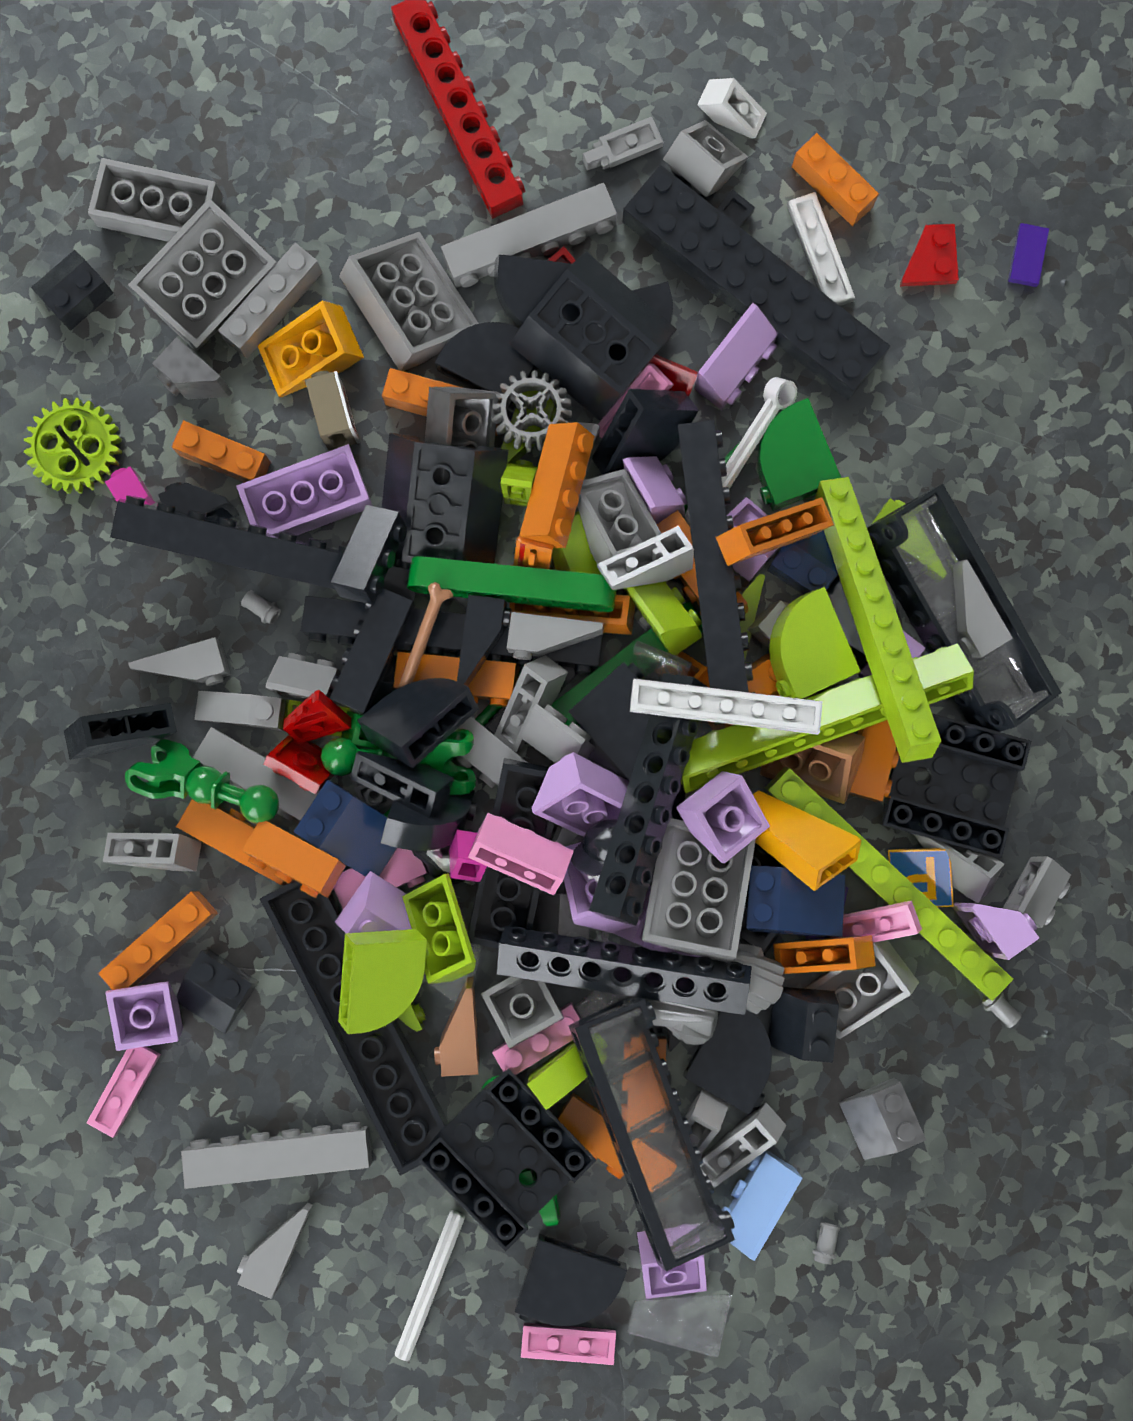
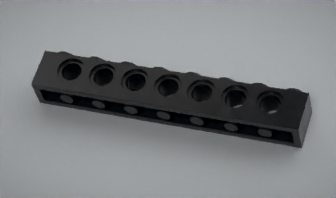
M663 673L661 682L707 687L691 676ZM650 714L589 911L609 920L637 926L639 916L643 911V903L648 887L653 879V870L657 857L662 849L665 831L671 820V812L676 795L680 790L684 769L689 761L692 743L698 732L699 720Z
M505 926L499 942L497 964L498 975L745 1015L752 966L743 965L739 962H724L712 960L708 957H693L681 955L677 952H662L650 950L646 947H631L610 941L600 942L579 936L570 937L557 935L553 932H539L527 930L523 927Z

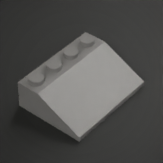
M209 198L137 274L128 286L171 329L198 352L277 262Z
M420 232L349 256L339 275L400 371L408 370L438 355L447 342L457 333L467 327L479 324Z
M671 819L667 825L662 841V849L655 864L642 941L698 957L733 962L737 957L756 838L726 863H721L690 833L684 821Z

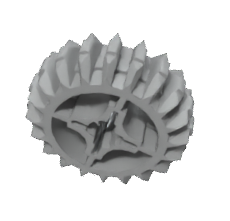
M534 370L532 371V378H526V373L522 371L520 372L521 380L517 381L514 376H510L511 386L504 383L500 385V389L504 394L495 393L498 403L493 404L492 409L496 410L497 414L492 417L493 423L500 424L496 428L497 434L506 433L504 436L505 443L515 439V449H519L522 443H526V452H531V444H537L538 451H542V442L545 441L549 424L568 423L565 419L572 417V411L566 409L571 406V400L564 398L567 395L565 388L557 390L559 386L557 379L553 380L550 384L548 383L549 374L545 373L541 379H538L537 371ZM525 391H539L532 397L522 394ZM549 398L553 401L557 410L552 422L543 411ZM511 401L516 404V408L520 411L514 425L507 417V410ZM535 407L537 408L536 415L534 413L527 415V408L533 410ZM532 425L543 429L538 432H524L526 428Z

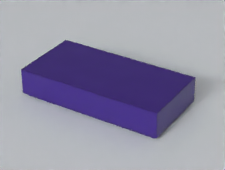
M1020 223L1017 230L1008 282L1032 287L1039 285L1049 228Z

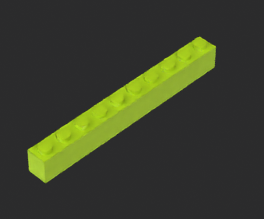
M849 477L820 481L815 499L823 497L834 524L825 529L824 533L901 762L905 763L932 758L941 743V738Z
M958 643L949 647H941L935 652L922 657L913 658L928 704L973 689L974 670ZM873 676L856 678L845 685L834 689L829 688L820 694L806 698V700L822 701L819 734L734 724L721 730L710 731L706 735L694 739L689 761L685 766L681 779L685 793L703 787L722 771L740 774L887 720Z
M785 766L765 787L775 798L859 837L862 841L858 859L849 868L888 905L912 901L922 927L919 934L987 998L993 1001L1013 981V978L789 767Z

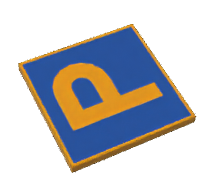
M946 849L888 850L889 862L935 906L954 907L951 861Z

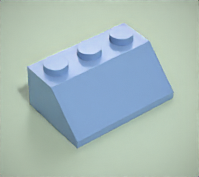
M767 1150L748 1163L747 1169L750 1171L744 1181L740 1179L735 1185L731 1194L734 1199L730 1206L722 1208V1211L727 1210L730 1213L735 1228L732 1229L735 1240L730 1243L753 1261L757 1258L802 1180L795 1167Z

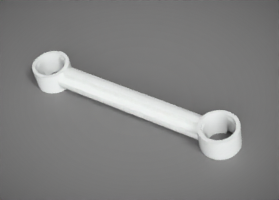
M774 377L768 381L763 393L765 404L727 462V476L721 477L723 487H729L730 489L778 411L794 404L797 397V387L794 382L779 377ZM687 509L685 520L690 526L689 513Z

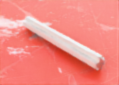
M451 1210L449 1212L396 1348L395 1356L403 1361H409L463 1225L465 1215L458 1211Z

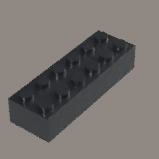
M504 758L492 815L502 817L512 824L532 830L535 834L551 840L554 823L532 812V806L549 767ZM487 866L481 882H478L468 929L470 943L499 949V942L505 926L523 927L527 930H532L540 889Z

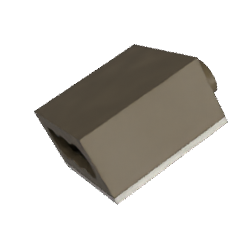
M320 371L314 373L311 376L312 378L305 379L319 434L328 451L347 444L350 446L360 443L346 390L338 372Z

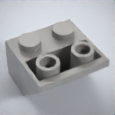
M537 703L535 704L521 735L523 740L554 763L572 752L587 759L595 748L589 742L591 736L573 722L569 727L565 725L568 719L549 704L545 708H542Z

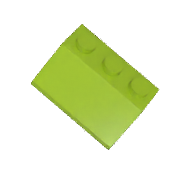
M667 581L623 588L672 657L703 637L698 628L702 624L700 619L692 609L688 612L682 605L686 602L676 587L670 589L666 584Z
M443 874L402 896L411 928L417 929L429 943L430 952L428 958H425L424 970L428 984L451 982L473 972L476 960L450 875Z

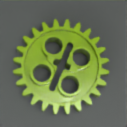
M64 398L62 407L53 401L52 411L49 412L43 407L41 410L44 417L42 419L36 416L33 417L37 423L36 427L27 426V429L33 434L32 437L24 438V441L31 445L30 448L24 450V453L27 456L33 457L27 461V465L36 468L33 474L38 478L42 477L41 482L46 486L52 483V488L56 491H59L63 486V490L67 494H71L74 486L76 491L82 494L84 485L93 491V481L97 480L104 484L105 481L102 475L104 473L108 475L113 473L109 469L110 464L119 465V462L113 458L114 455L122 454V450L115 446V444L122 442V439L118 435H113L119 428L115 424H110L113 418L109 414L104 415L105 410L102 407L98 406L94 409V404L89 400L83 406V402L79 398L74 400L73 405L67 398ZM81 420L79 429L71 431L73 422ZM58 426L62 427L66 435L74 441L75 446L90 462L88 466H85L81 458L72 451L70 444L57 431ZM58 438L55 448L48 450L47 446L50 440ZM99 442L98 450L95 453L89 454L88 449L90 445ZM75 460V468L70 472H65L67 463Z

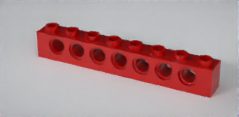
M404 0L391 6L394 23L491 218L494 219L522 206V194L526 192L522 180L519 176L514 177L510 169L513 167L509 154L506 150L501 151L498 145L500 138L494 126L489 127L485 119L488 117L485 106L481 100L476 101L473 95L476 91L469 76L464 77L461 71L463 64L457 51H451L448 45L451 43L448 32L444 26L439 27L436 21L438 14L432 1L427 3L426 0ZM420 28L429 29L424 33L417 32ZM435 52L441 54L436 58L429 57L430 54ZM445 77L453 78L449 83L441 81ZM457 102L466 103V105L462 108H456L453 106ZM469 127L479 128L475 133L466 132V129ZM484 151L491 153V156L488 158H480L478 155ZM496 176L504 178V180L498 184L492 183L490 181L493 177Z

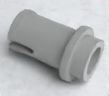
M253 590L248 591L241 601V606L259 616L264 624L267 622L273 624L281 613L278 604L268 602Z
M1002 992L993 1001L984 996L981 1001L984 1004V1009L986 1011L991 1010L1007 1028H1011L1020 1020L1021 1013L1003 998L1004 994Z
M821 1222L817 1247L813 1249L812 1253L815 1254V1261L832 1265L833 1259L837 1257L834 1252L840 1227Z

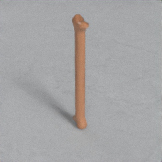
M437 582L431 583L428 586L430 601L398 688L413 682L441 604L453 597L451 590L441 589Z

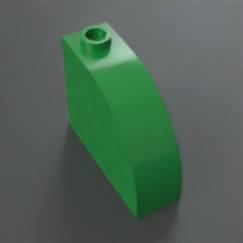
M809 398L796 402L782 410L768 426L759 447L757 470L762 485L760 494L765 505L770 504L772 511L815 495L820 481L841 478Z

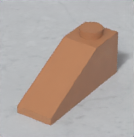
M467 977L442 1032L440 1047L434 1048L435 1065H441L442 1077L478 1075L480 1061L474 977Z

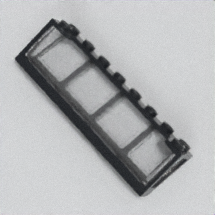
M944 484L923 493L867 526L882 573L908 616L910 624L914 627L924 644L925 650L930 654L941 647H949L958 643L973 668V689L953 696L969 724L998 732L1015 728L1062 693ZM963 560H968L1013 638L983 657L972 658L971 655H967L959 643L961 637L957 632L953 564Z
M626 996L570 1024L569 1029L656 1262L663 1270L668 1271L734 1241L732 1229L735 1228L730 1213L727 1210L722 1211L718 1204H714L711 1196L714 1193L713 1185L709 1177L703 1175L700 1167L703 1164V1158L699 1149L696 1146L693 1147L689 1137L692 1134L691 1126L687 1118L681 1116L678 1108L681 1105L680 1097L676 1089L670 1087L667 1079L670 1076L668 1065L658 1055L656 1047H659V1041L653 1029H650L653 1027L652 1021L656 1020L655 1011L651 1003L646 1002L645 999Z

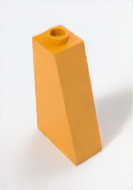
M760 790L753 794L770 825L769 828L756 837L755 843L813 891H816L857 861L862 841L859 837Z

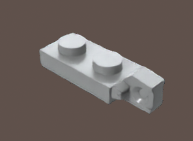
M649 117L599 137V141L593 144L594 149L582 154V161L587 171L601 165L603 169L612 168L663 147L664 142L653 117Z

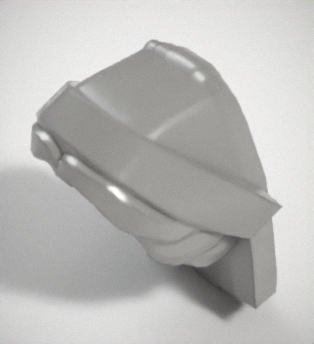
M739 942L737 957L733 962L752 966L746 1010L758 1014L762 1009L766 1010L771 1004H775L781 997L784 989L782 985L785 979L783 977L785 968L780 962L764 957L760 947Z
M645 999L646 1002L651 1003L655 1011L656 1020L652 1021L653 1025L667 1027L677 1039L683 1040L686 1044H704L713 1036L718 1020V1011Z

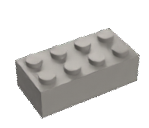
M101 158L88 215L97 227L168 242L209 198L220 208L223 195L215 181Z

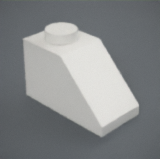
M734 78L709 80L697 104L715 123L749 138H756L767 114Z

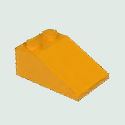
M323 300L257 345L279 397H284L306 388L305 379L312 378L311 376L316 372L328 371L331 373L337 371L339 374L364 358L343 307Z

